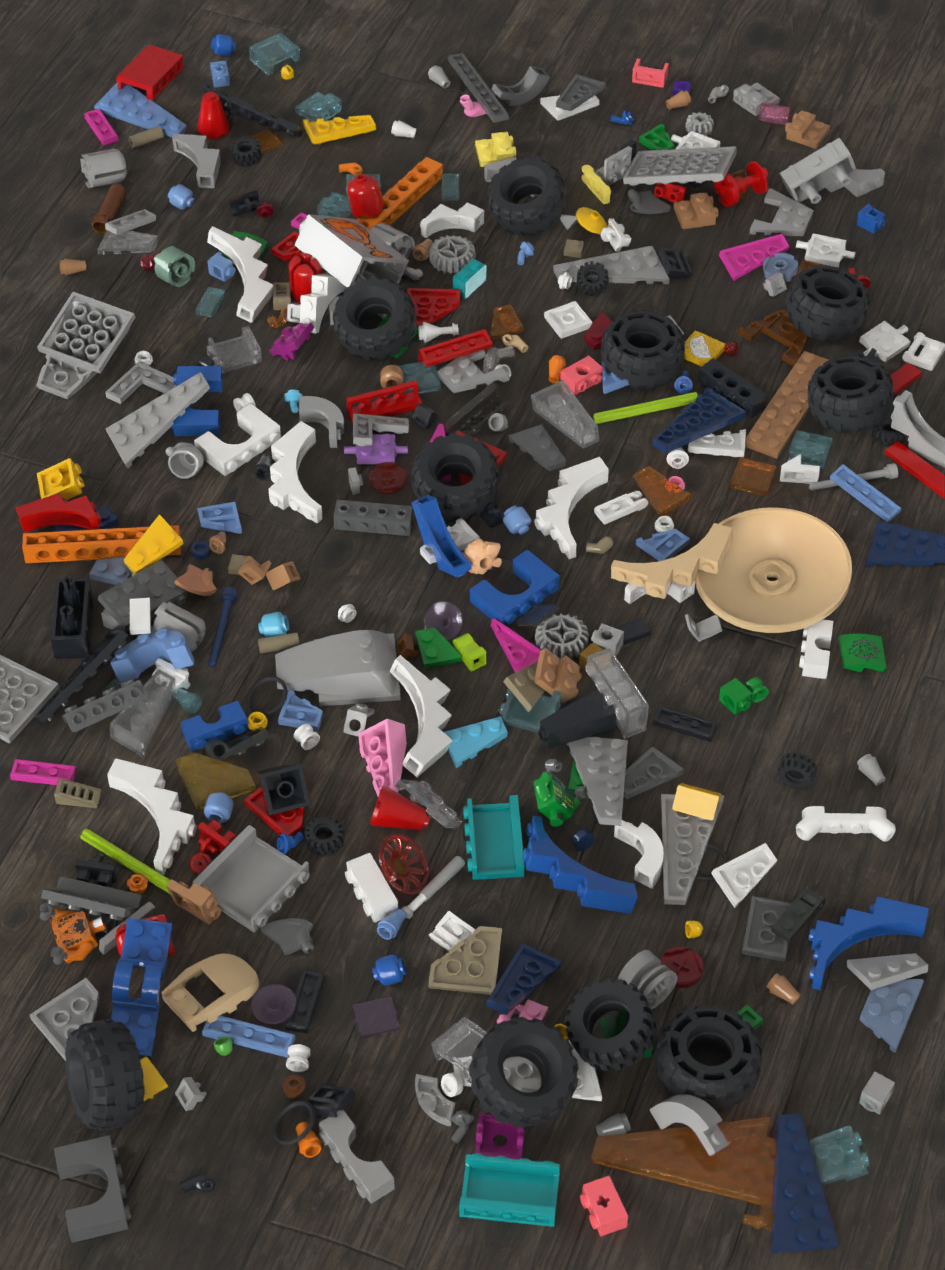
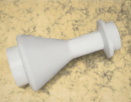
M423 322L421 326H418L419 340H424L425 343L442 334H453V337L459 334L458 324L452 323V327H437L427 322Z
M681 447L671 451L666 458L667 463L675 469H680L689 462L688 454Z

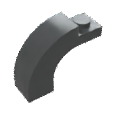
M530 66L523 79L512 86L494 84L492 90L496 97L504 100L508 106H519L534 99L546 86L550 76L542 68Z

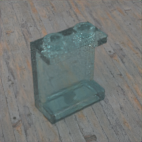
M281 32L249 47L250 60L267 75L274 73L273 65L292 57L296 62L300 60L299 47Z
M508 688L506 693L507 701L502 703L500 708L503 723L538 733L540 721L559 711L561 692L553 691L551 697L541 695L534 707L528 712Z

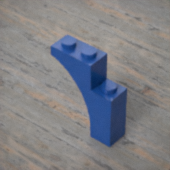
M427 495L411 502L424 545L433 549L439 570L455 577L465 575L466 571L472 569L471 564L452 539L441 515L437 499Z

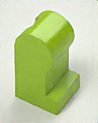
M469 633L453 640L454 648L461 654L462 661L471 672L486 665V651L474 642ZM479 659V662L474 664V660Z

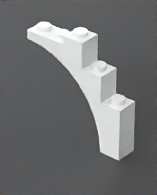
M212 226L209 230L207 243L218 248L230 258L243 280L244 295L238 303L236 316L252 323L271 298L273 284L263 280L266 277L268 264L257 260L260 257L262 244L248 237L242 241Z
M301 421L271 446L272 459L275 463L270 466L271 480L275 484L269 488V499L274 506H278L283 510L290 506L293 510L300 512L307 519H311L318 524L322 520V506L311 499L298 480L300 463L307 451L316 443L315 429Z
M600 457L561 470L558 480L559 487L548 490L547 507L536 510V519L534 520L536 528L541 530L544 536L551 534L552 539L557 541L561 552L565 553L568 559L576 557V542L571 535L568 524L571 512L587 493L608 482L609 469Z
M400 655L395 659L389 672L408 692L418 717L417 741L407 753L402 765L413 775L419 777L447 752L453 741L447 734L441 731L446 727L452 716L441 706L445 702L450 689L436 677L430 681Z
M115 758L107 774L109 786L137 799L155 819L160 831L158 850L154 858L155 871L164 876L166 869L172 865L175 851L179 850L181 843L188 844L190 838L194 837L197 825L194 822V815L179 812L181 802H179L178 793L164 789L165 780L163 779L162 770Z

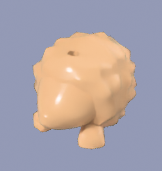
M480 538L469 543L462 553L471 564L472 569L469 572L476 575L484 574L491 570L493 566L500 567L502 560L496 557L501 545L499 543L483 541Z

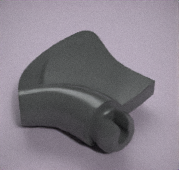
M630 189L627 193L632 202L630 209L633 212L659 214L669 212L671 209L670 205L656 198L651 190L638 192L635 189Z
M289 918L277 920L261 927V933L276 942L281 947L284 956L298 950H303L306 954H309V949L311 951L314 950L313 941L310 937L313 924L310 921Z

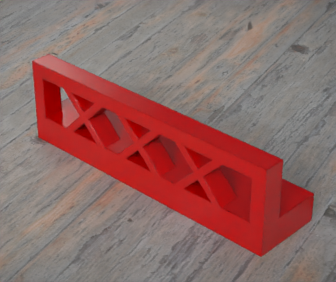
M486 329L419 349L418 363L420 366L425 365L427 368L491 348L493 343Z
M415 380L347 398V414L352 425L353 414L390 417L416 410L417 404H423L418 395V383ZM413 388V392L404 393L407 389ZM396 393L393 397L387 398L389 394ZM372 398H378L375 402H369ZM361 402L358 406L352 407L353 403Z

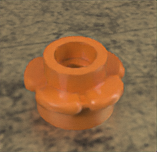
M134 874L131 876V879L127 880V887L130 888L132 893L142 894L147 889L148 879L143 875Z

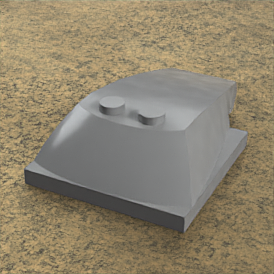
M72 292L37 346L39 352L46 354L47 359L36 384L38 389L65 399H69L97 373L101 374L109 359L128 333L136 318L135 314Z
M375 630L351 631L314 639V641L295 646L275 655L276 676L285 682L287 689L293 691L312 690L314 693H318L320 707L401 700L399 681L389 672L396 659L394 633L385 634ZM277 682V689H283L282 685Z

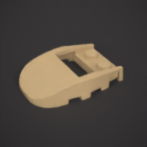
M217 954L185 969L162 991V998L189 1029L194 1032L197 1030L196 1025L204 1021L210 1024L218 1020L217 1017L225 1012L230 1014L237 1010L236 1005L242 1000L247 1001L258 990L259 979L254 969L243 959L231 954ZM203 972L224 993L223 996L206 1008L185 988L186 982L193 977L200 976Z

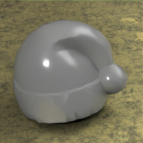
M182 442L166 449V454L169 456V468L178 478L187 479L193 477L202 469L204 458L195 445Z

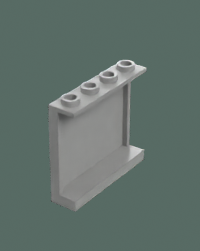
M248 825L193 881V884L196 883L199 886L205 885L213 891V897L218 900L217 906L222 909V912L255 933L259 927H263L267 923L268 918L273 913L279 911L282 903L287 898H291L301 883L304 884L310 876L309 863L306 861L303 865L295 862L256 837V829Z

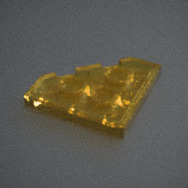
M197 753L175 759V764L196 810L205 808L208 796L213 793L223 792L234 798L256 790L248 769Z

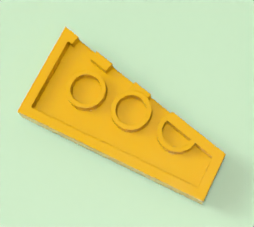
M371 115L350 116L345 120L340 117H336L331 121H324V118L317 119V122H309V119L303 120V126L313 145L376 130V124Z

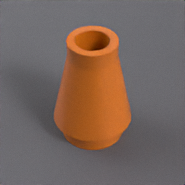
M555 355L549 360V381L551 383L559 382L561 370L566 367L564 357Z
M302 1122L296 1126L298 1136L305 1131L309 1123ZM312 1129L305 1138L298 1142L299 1151L305 1157H314L321 1151L322 1142Z

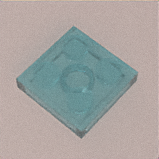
M423 362L398 365L404 374L403 383L416 380L418 383V393L441 390L435 365L427 368ZM413 388L407 389L404 393L413 392Z

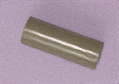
M157 126L129 136L128 140L131 147L136 148L164 138L161 127Z
M297 632L258 639L260 654L290 649L300 645Z

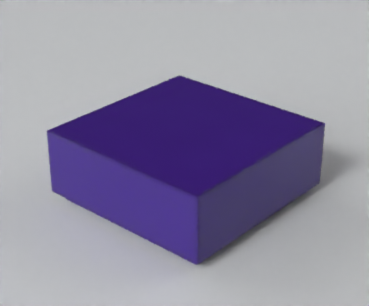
M675 81L673 95L680 91H688L690 93L691 82Z

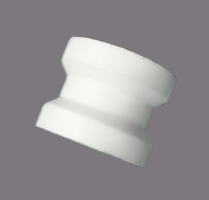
M249 393L243 394L242 398L233 400L237 412L250 403L256 407Z
M309 724L300 726L294 733L295 740L301 742V747L304 750L312 749L320 740V736L313 732V728Z
M301 1044L289 1046V1058L286 1061V1067L295 1072L306 1071L309 1068L307 1058L310 1057V1049Z

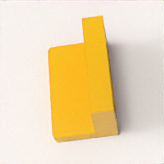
M680 783L677 787L672 809L713 820L722 794Z

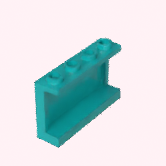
M518 795L509 796V803L472 805V799H467V806H463L464 819H468V823L465 824V836H469L470 841H466V852L471 854V858L467 859L468 871H472L473 880L524 877L525 864L522 860L523 844Z
M478 1153L467 1154L462 1197L460 1198L459 1205L460 1217L554 1227L560 1164H555L552 1161L536 1162L526 1158L517 1160L508 1159L505 1156L488 1157Z

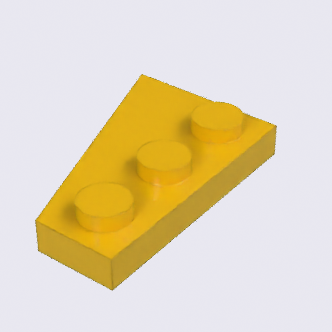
M159 514L124 558V563L134 574H137L183 545V540Z

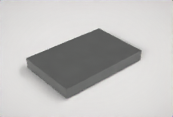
M752 896L742 954L782 962L786 961L788 942L771 932V928L792 903Z

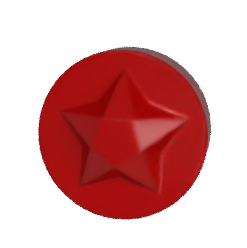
M198 853L190 859L189 866L194 874L200 875L212 863V860L207 854Z

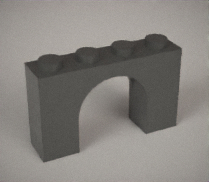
M110 1135L54 1148L60 1180L84 1174H96L108 1182L106 1193L97 1202L65 1210L71 1243L127 1230V1220L131 1219L129 1206H124L123 1199H126L127 1195L125 1185L119 1184V1178H123L120 1163H115V1158L119 1157L117 1144L111 1143Z

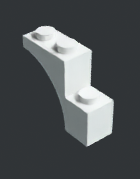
M468 202L458 212L440 204L421 221V236L427 238L435 232L453 228L476 232L484 224V210Z

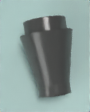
M618 1112L602 1123L595 1125L600 1139L625 1135L627 1131L631 1130L625 1112L621 1114Z

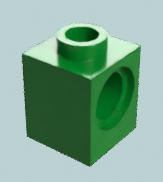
M737 678L720 687L719 701L734 715L741 711H746L750 707L752 692Z

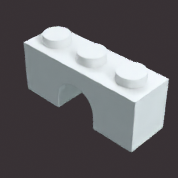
M821 620L804 628L803 637L807 638L806 641L802 640L801 652H804L805 655H801L799 667L803 668L802 676L826 679L830 651L819 648L830 649L833 621Z

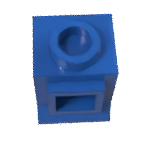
M868 203L858 213L857 226L874 234L885 225V214L876 210Z

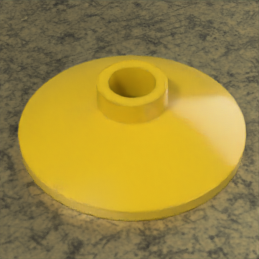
M587 207L577 210L576 218L586 230L601 234L602 229L607 228L604 218L597 211Z

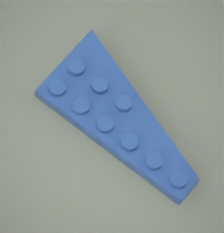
M117 82L94 106L95 110L100 109L105 115L146 129L160 126L163 134L169 137H173V134H184L187 131L186 124L150 99H147L146 96L128 84L120 90L118 89Z

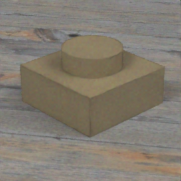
M567 239L564 256L581 258L584 241Z
M232 554L228 567L229 574L240 575L238 571L248 556Z

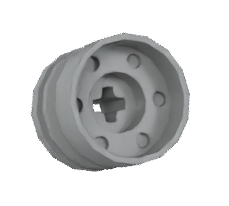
M643 950L625 965L618 979L625 980L627 984L632 983L637 986L653 1009L669 996L677 983L678 976L666 965H661L659 958L650 950Z

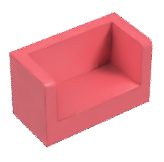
M637 58L633 68L632 82L664 88L668 77L669 64L665 63L663 70L640 66V59Z

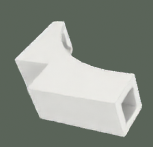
M328 272L312 275V293L301 295L300 323L311 322L315 327L311 333H319L321 321L328 305L334 297L344 292L347 287Z

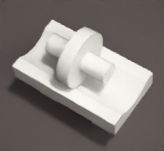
M609 218L608 227L602 229L600 236L603 241H609L615 251L620 252L622 246H629L631 237L623 234L624 226L622 224H617L614 219Z
M158 658L155 662L156 669L152 674L153 681L162 684L167 679L169 680L168 687L175 692L179 691L182 687L188 689L190 686L188 682V669L185 667L175 669L171 662L168 663Z

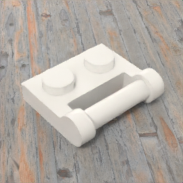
M918 332L914 337V342L909 350L903 354L902 358L907 363L932 371L945 350V343L927 338L923 333ZM919 345H923L924 348L919 356H915L914 354Z

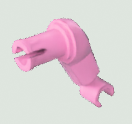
M463 95L460 98V103L464 106V112L467 116L477 117L487 114L479 102H472L468 95Z

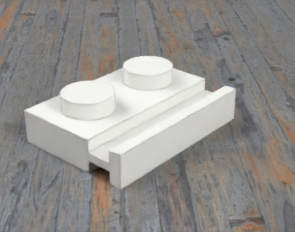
M448 911L429 936L449 951L461 940L470 936L475 929Z

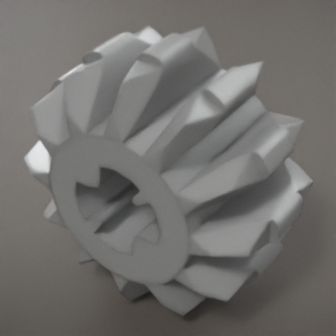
M700 112L697 114L692 113L687 118L685 128L688 134L690 131H694L707 136L711 135L714 122L711 119V115Z

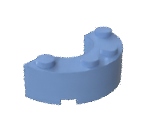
M163 628L150 634H140L137 639L115 651V656L110 662L119 682H123L132 678H138L145 669L156 664L155 662L158 658L171 662L175 669L194 665V657L185 637L180 632Z

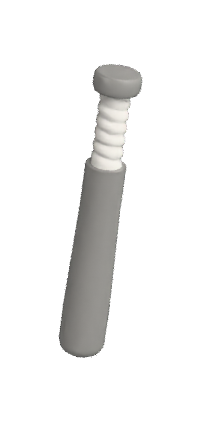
M454 857L419 892V896L410 905L402 907L401 910L404 911L407 919H410L413 916V912L424 901L429 900L464 867L465 861L462 857Z

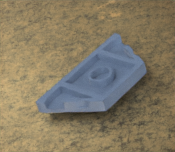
M904 979L870 991L859 1020L866 1027L872 1029L879 1039L883 1038L890 1045L889 1049L892 1052L896 1053L923 986L924 980Z

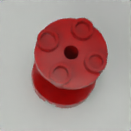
M753 161L747 166V177L741 178L737 176L733 178L727 173L724 180L714 182L716 194L720 193L722 197L719 199L720 202L726 207L736 205L739 201V194L745 192L749 186L757 194L768 192L766 178L768 177V172L766 168H762L757 162Z

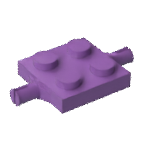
M372 434V446L362 447L357 444L356 446H344V454H356L357 464H395L397 454H408V446H397L395 443V434Z

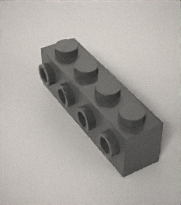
M337 500L333 516L334 529L410 536L413 522V506Z

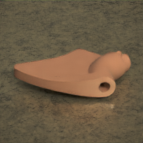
M189 564L186 573L175 581L177 586L202 596H210L217 591L213 584V571H209V568H205L202 571Z

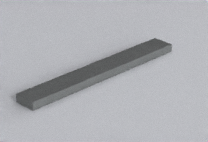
M463 53L448 56L449 63L492 122L509 120L507 111Z

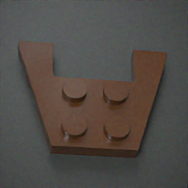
M784 309L765 316L762 321H754L750 326H742L738 329V335L750 342L763 332L789 347L782 354L781 360L793 367L800 358L809 337L793 326L794 323L790 322L788 314Z

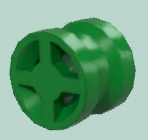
M759 677L750 679L744 685L752 692L751 701L753 703L761 702L769 694L768 688L763 686V682Z

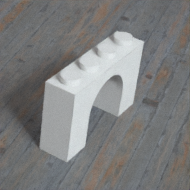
M251 403L237 412L238 426L251 435V438L246 442L227 444L209 431L194 440L195 446L202 453L204 460L224 476L235 471L244 463L249 462L253 457L262 453L281 438L280 425Z

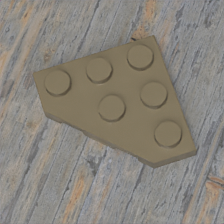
M479 926L470 936L461 940L447 954L433 962L430 968L428 987L431 989L491 995L497 982L502 928Z

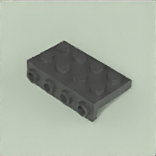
M160 560L98 595V601L119 623L122 630L129 634L130 599L150 598L152 623L157 617L154 614L163 602L169 603L170 601L177 606H181L186 601L188 591L175 584L178 577Z
M132 678L120 684L122 688L115 690V687L102 692L103 697L99 699L93 696L83 701L84 705L79 708L77 704L64 710L66 714L62 715L65 723H68L72 732H77L146 700L147 694L141 681L135 682Z
M61 877L57 889H43L41 898L47 899V903L51 905L67 906L69 904L68 908L81 911L89 909L90 914L99 916L110 914L109 918L121 921L122 919L126 920L139 910L142 900L141 895L68 877Z

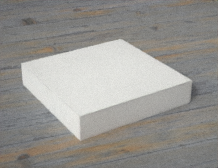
M576 301L544 312V318L561 339L587 330L593 324Z

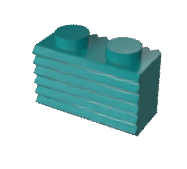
M472 259L468 265H465L453 276V289H460L461 298L466 299L486 281L487 266Z

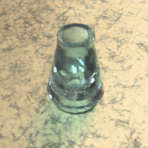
M177 688L173 693V698L188 713H196L202 706V701L197 694L185 691L182 688Z

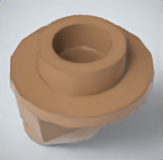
M220 532L218 535L210 538L209 546L213 552L222 554L225 551V532Z

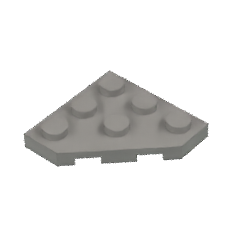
M84 978L30 1014L31 1020L65 1061L66 1041L70 1033L78 1029L80 1025L94 1022L99 992L87 978Z

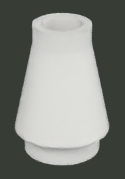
M400 120L394 121L391 134H395L398 137L414 138L416 128Z

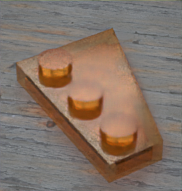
M650 466L633 475L659 517L664 516L693 498L689 492L682 490L677 484L670 482L665 476Z

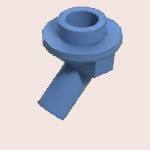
M523 241L518 254V265H524L525 257L534 255V247L529 242Z

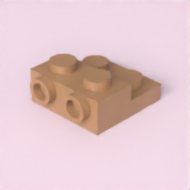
M801 110L798 114H794L792 123H787L785 132H787L786 139L817 149L830 131V125L815 121L816 115Z
M707 192L692 194L690 200L675 202L673 205L682 229L715 225L716 217H718V209L713 207V197L708 196Z
M545 648L540 651L534 683L562 703H565L570 699H574L579 692L576 686L582 677V674L579 672L580 666L567 656L560 659Z
M174 880L168 883L167 888L175 905L209 925L220 916L222 909L217 906L218 900L213 897V891L205 885L199 886L194 883L190 888L184 882L180 881L177 883Z

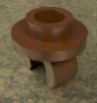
M290 1075L285 1078L282 1087L287 1098L297 1100V1096L305 1091L306 1085L301 1076Z

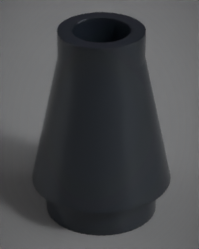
M263 454L254 467V474L260 480H266L271 476L270 466H272V457L269 454Z

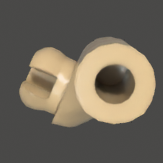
M509 334L503 336L502 340L506 346L517 347L522 353L528 350V345L519 336Z

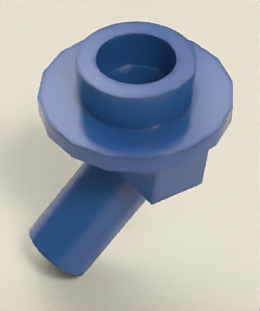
M626 110L623 111L622 117L611 115L610 122L624 125H633L632 121L634 120L632 113Z
M682 371V375L674 383L675 390L680 394H686L692 389V381L688 377V371Z
M297 832L292 837L282 833L280 838L277 839V849L285 855L291 848L299 844L304 835L301 832Z

